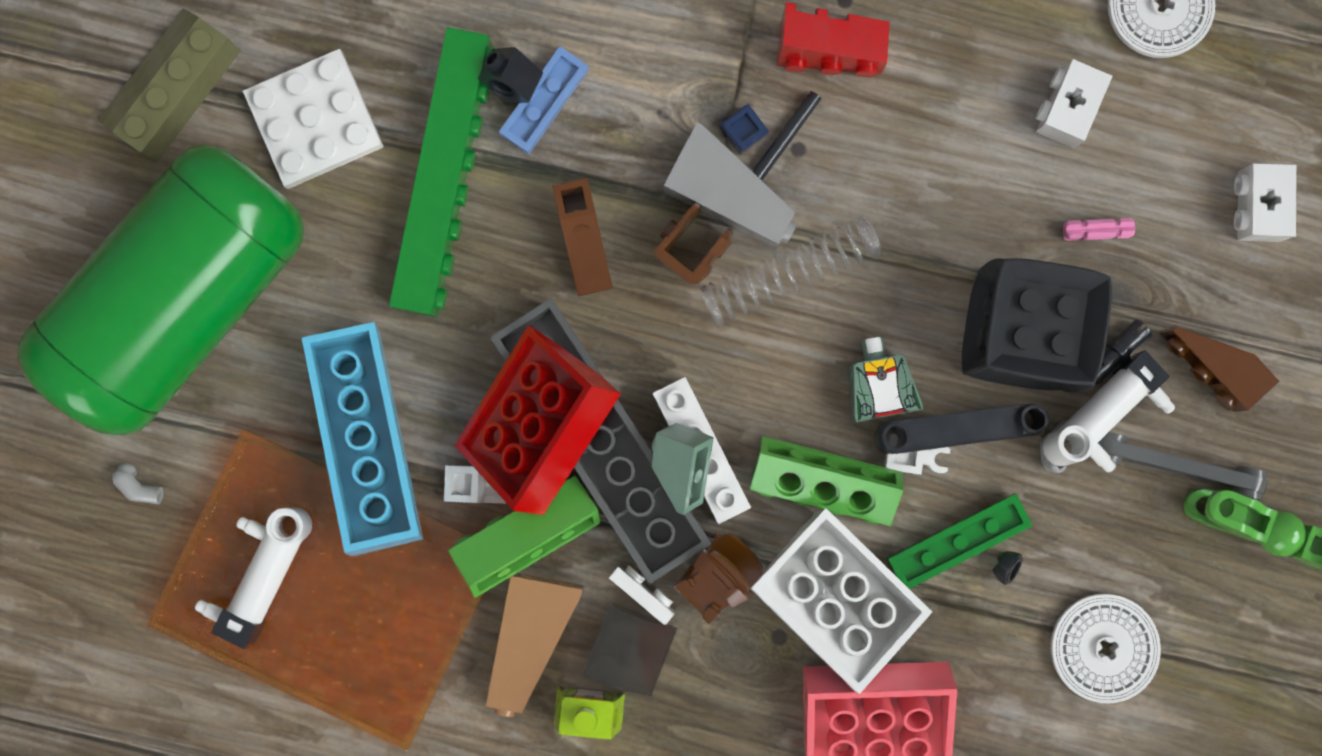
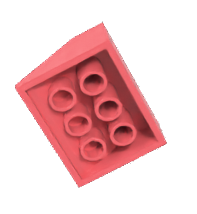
M949 662L886 664L860 694H857L830 666H803L805 756H952L957 686Z

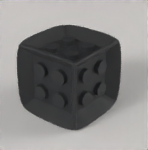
M995 258L984 264L978 270L968 306L962 346L963 375L984 381L1037 390H1062L1074 393L1093 388L1103 363L1112 305V282L1110 276L1086 268L1032 259Z

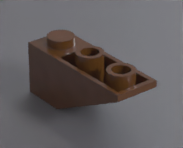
M588 178L552 185L578 296L613 289Z
M1180 327L1165 329L1160 333L1167 340L1165 345L1170 352L1179 358L1182 357L1191 366V374L1199 382L1208 384L1216 393L1214 396L1216 401L1229 411H1248L1280 382L1255 354Z

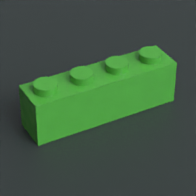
M575 475L564 482L544 515L514 511L505 517H496L480 532L474 535H466L457 540L454 547L449 549L448 552L472 595L476 598L600 524L598 508Z

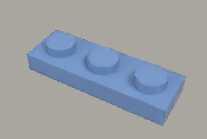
M559 46L542 70V77L530 102L517 105L500 129V136L529 155L589 71V66Z

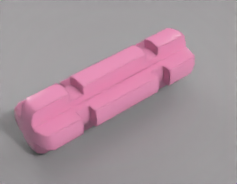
M1119 218L1116 221L1114 219L1085 220L1082 223L1080 220H1072L1063 224V238L1066 241H1078L1081 238L1083 240L1112 239L1115 236L1117 239L1130 238L1135 234V222L1132 218Z

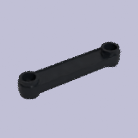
M1022 404L897 420L881 424L874 434V443L881 452L893 455L1029 437L1040 434L1047 427L1048 414L1039 405ZM1026 412H1029L1033 418L1032 428H1029L1025 423ZM889 429L897 433L898 442L895 447L887 443L886 433Z

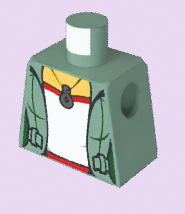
M882 337L862 340L861 344L865 361L849 365L851 423L924 409L904 355L886 357Z

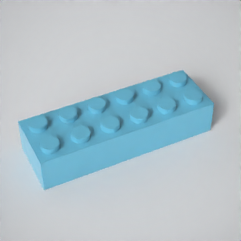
M375 322L302 337L344 553L349 556H356L424 540L381 334Z

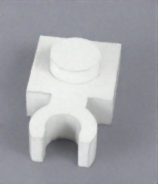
M888 434L887 443L895 447L898 442L897 434ZM946 447L893 455L885 454L884 467L921 475L922 467L926 465L932 472L946 473L948 468L938 466L935 463V456L938 453L950 454L951 449Z

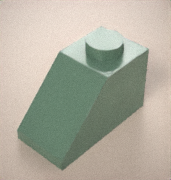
M675 423L656 433L652 442L653 459L651 467L677 513L684 515L703 504L714 437L679 423Z

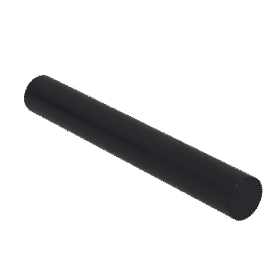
M809 92L752 172L760 180L763 181L822 100L817 93Z

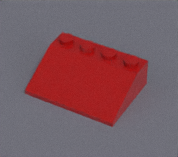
M527 326L454 446L513 511L544 515L621 393L591 367L534 327Z

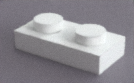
M619 564L612 572L609 579L661 623L666 625L673 617L674 610L670 607L673 601L660 589L656 588L652 592L642 584L646 578L634 567L628 565L625 569Z

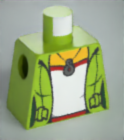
M557 686L554 725L558 734L612 739L622 730L625 693Z

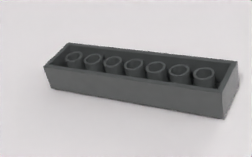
M552 298L490 337L506 362L527 326H532L602 376ZM617 399L574 468L648 583L651 584L711 545V542L691 511L682 515L675 510L651 467L653 459L651 449Z

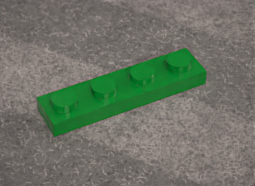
M1012 493L896 552L886 559L894 575L906 587L911 589L1033 525L1017 494Z

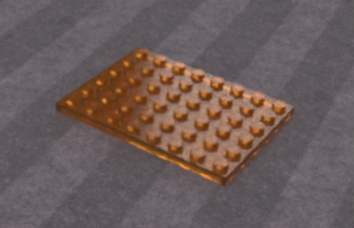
M242 429L146 626L402 750L408 751L483 594L474 598L448 552L449 549L454 547L457 540L467 534L419 511L418 515L424 540L356 556L345 554L327 467L248 429ZM290 507L302 508L308 512L312 519L311 533L302 541L263 619L266 623L255 645L242 649L212 634L211 631L216 622L196 611V603L199 600H203L223 609L228 608L261 540L237 527L236 524L239 518L244 517L266 526L269 516L274 511ZM287 516L283 521V529L288 535L292 536L296 531V522L290 516Z

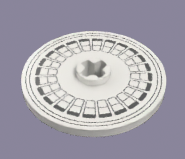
M1108 0L1109 19L1117 36L1132 50L1153 58L1174 57L1192 49L1205 37L1215 15V0H1165L1164 7L1167 9L1163 12L1158 11L1159 4L1156 3L1158 0Z
M1094 594L1075 601L1060 615L1051 637V657L1058 676L1074 693L1093 702L1118 703L1136 696L1151 682L1160 662V638L1152 619L1139 605L1118 595ZM1102 640L1113 644L1109 648L1111 653L1109 656L1098 653L1102 649L1100 644Z

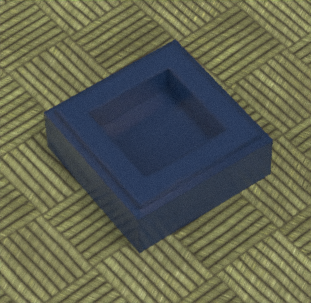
M749 104L742 107L720 124V129L740 155L769 134V130Z

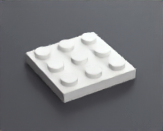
M337 49L243 90L283 186L287 189L384 147L341 49Z

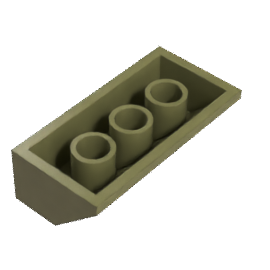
M182 9L99 118V121L138 152L157 162L241 50L226 36L201 18Z

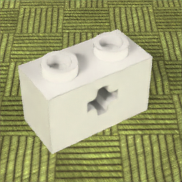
M1074 59L1063 69L1059 67L1049 85L1050 88L1054 89L1050 100L1045 99L1037 112L1036 119L1040 123L1036 133L1075 149L1086 140L1113 76ZM1067 98L1072 99L1071 106L1074 107L1073 109L1068 107L1070 104V100Z
M1253 163L1239 170L1234 181V192L1238 195V210L1235 212L1233 221L1234 228L1237 230V241L1281 242L1295 237L1296 165Z

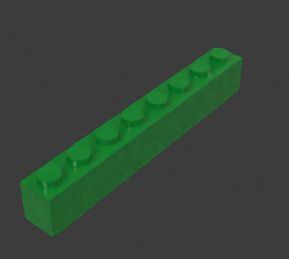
M450 27L446 28L389 307L398 311L437 318L439 310L443 311L446 306L448 291L443 289L446 275L451 276L453 272L455 256L451 254L453 241L459 240L462 221L458 220L460 206H466L469 194V186L465 185L467 171H473L476 160V151H472L474 137L479 138L481 135L483 117L479 116L481 103H487L490 91L488 87L478 80L484 67L483 63L486 56L492 49H496L493 48L491 39L487 34Z

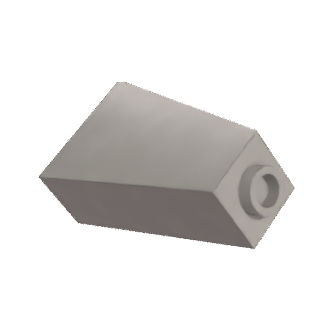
M697 122L664 184V192L690 206L698 203L702 206L701 212L775 250L781 241L787 244L797 226L791 222L795 212L706 127Z

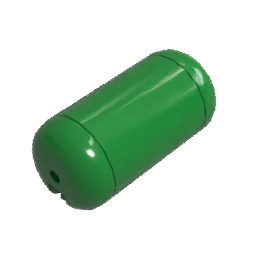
M203 144L188 148L176 157L169 165L170 167L162 173L26 329L18 343L17 359L26 380L53 406L89 429L102 434L126 436L139 432L147 426L287 265V262L293 258L303 242L304 225L300 212L264 178L234 154L220 146Z

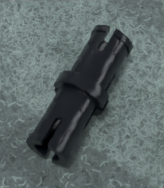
M1137 319L1134 320L1115 340L1110 339L1106 342L1103 363L1096 381L1097 384H1100L1119 364L1128 362L1131 359L1130 354L1152 337V333L1147 326L1138 335L1134 336L1141 329L1140 327L1144 324Z

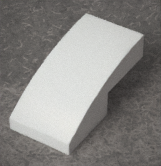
M445 465L444 501L507 504L473 466Z

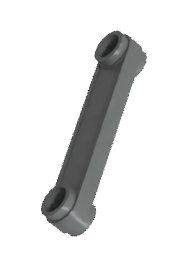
M1108 432L1098 442L1108 453L1115 465H1121V461L1125 460L1232 487L1231 491L1258 501L1262 500V495L1266 491L1268 472L1237 466L1236 471L1143 448L1126 443V436L1113 432Z

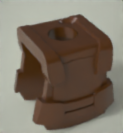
M698 203L688 208L678 222L672 219L660 234L663 240L655 249V256L692 284H699L712 272V263L716 258H721L732 244L731 237L734 234L731 229H727L694 272L669 253V250L700 213L702 206Z
M730 532L723 535L720 533L716 534L711 545H709L711 550L707 551L704 548L695 562L673 586L679 594H682L693 605L708 624L718 616L722 609L729 605L733 608L749 600L751 596L748 590L761 576L764 569L752 550Z

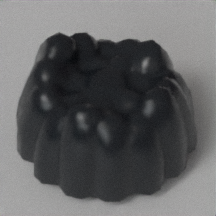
M1005 551L1001 556H998V564L992 570L997 579L1004 585L1011 583L1015 579L1022 565V554L1014 551Z

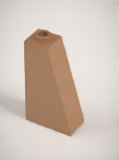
M519 573L510 577L485 706L494 708V714L505 717H514L515 713L522 714L584 592V586Z

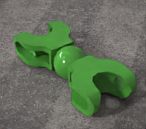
M1193 489L1185 497L1183 504L1184 512L1191 520L1248 541L1258 542L1263 549L1274 556H1289L1304 565L1322 571L1321 528L1313 525H1304L1303 521L1291 512L1275 511L1252 498L1233 491ZM1202 497L1208 499L1205 507L1206 515L1200 514L1196 508V502Z

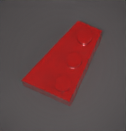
M786 2L779 30L777 66L785 67V70L789 72H804L806 68L820 69L821 73L827 75H838L842 71L856 72V75L859 77H875L877 73L882 74L887 65L890 21L848 14L846 19L830 18L826 9L817 8L814 15L796 11L797 4Z

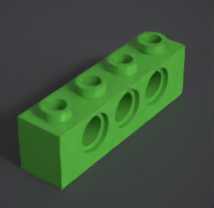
M762 436L752 470L750 490L756 491L765 497H779L791 500L800 506L826 508L832 514L853 516L863 519L870 524L891 526L904 491L903 472ZM785 473H794V474H796L797 476H795V477H788V476H785L784 474H785ZM821 482H829V483H831V485H829V486H823V485H820L819 483H821ZM864 491V492H867V493H866V494H863V495H858V494H855L854 492Z

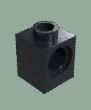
M516 47L492 49L486 56L483 63L484 67L478 80L506 104L529 103L543 72Z

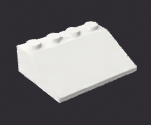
M826 508L813 514L750 588L857 694H860L932 613L908 587Z

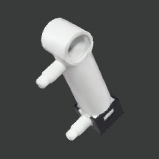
M1146 350L1130 356L1131 359L1119 365L1112 372L1114 376L1063 426L1047 435L1043 444L1044 455L1048 461L1057 466L1081 462L1090 456L1106 472L1113 471L1116 467L1115 463L1098 442L1145 396H1148L1165 413H1171L1175 409V405L1160 388L1170 376ZM1065 438L1071 444V454L1064 447Z
M302 508L278 509L269 516L266 526L244 517L239 518L236 524L237 527L261 540L228 608L223 609L203 600H199L196 603V611L216 622L211 631L212 634L242 649L255 645L266 623L263 619L302 541L311 533L312 519L308 512ZM287 516L292 517L296 522V531L292 536L285 533L283 529V521Z

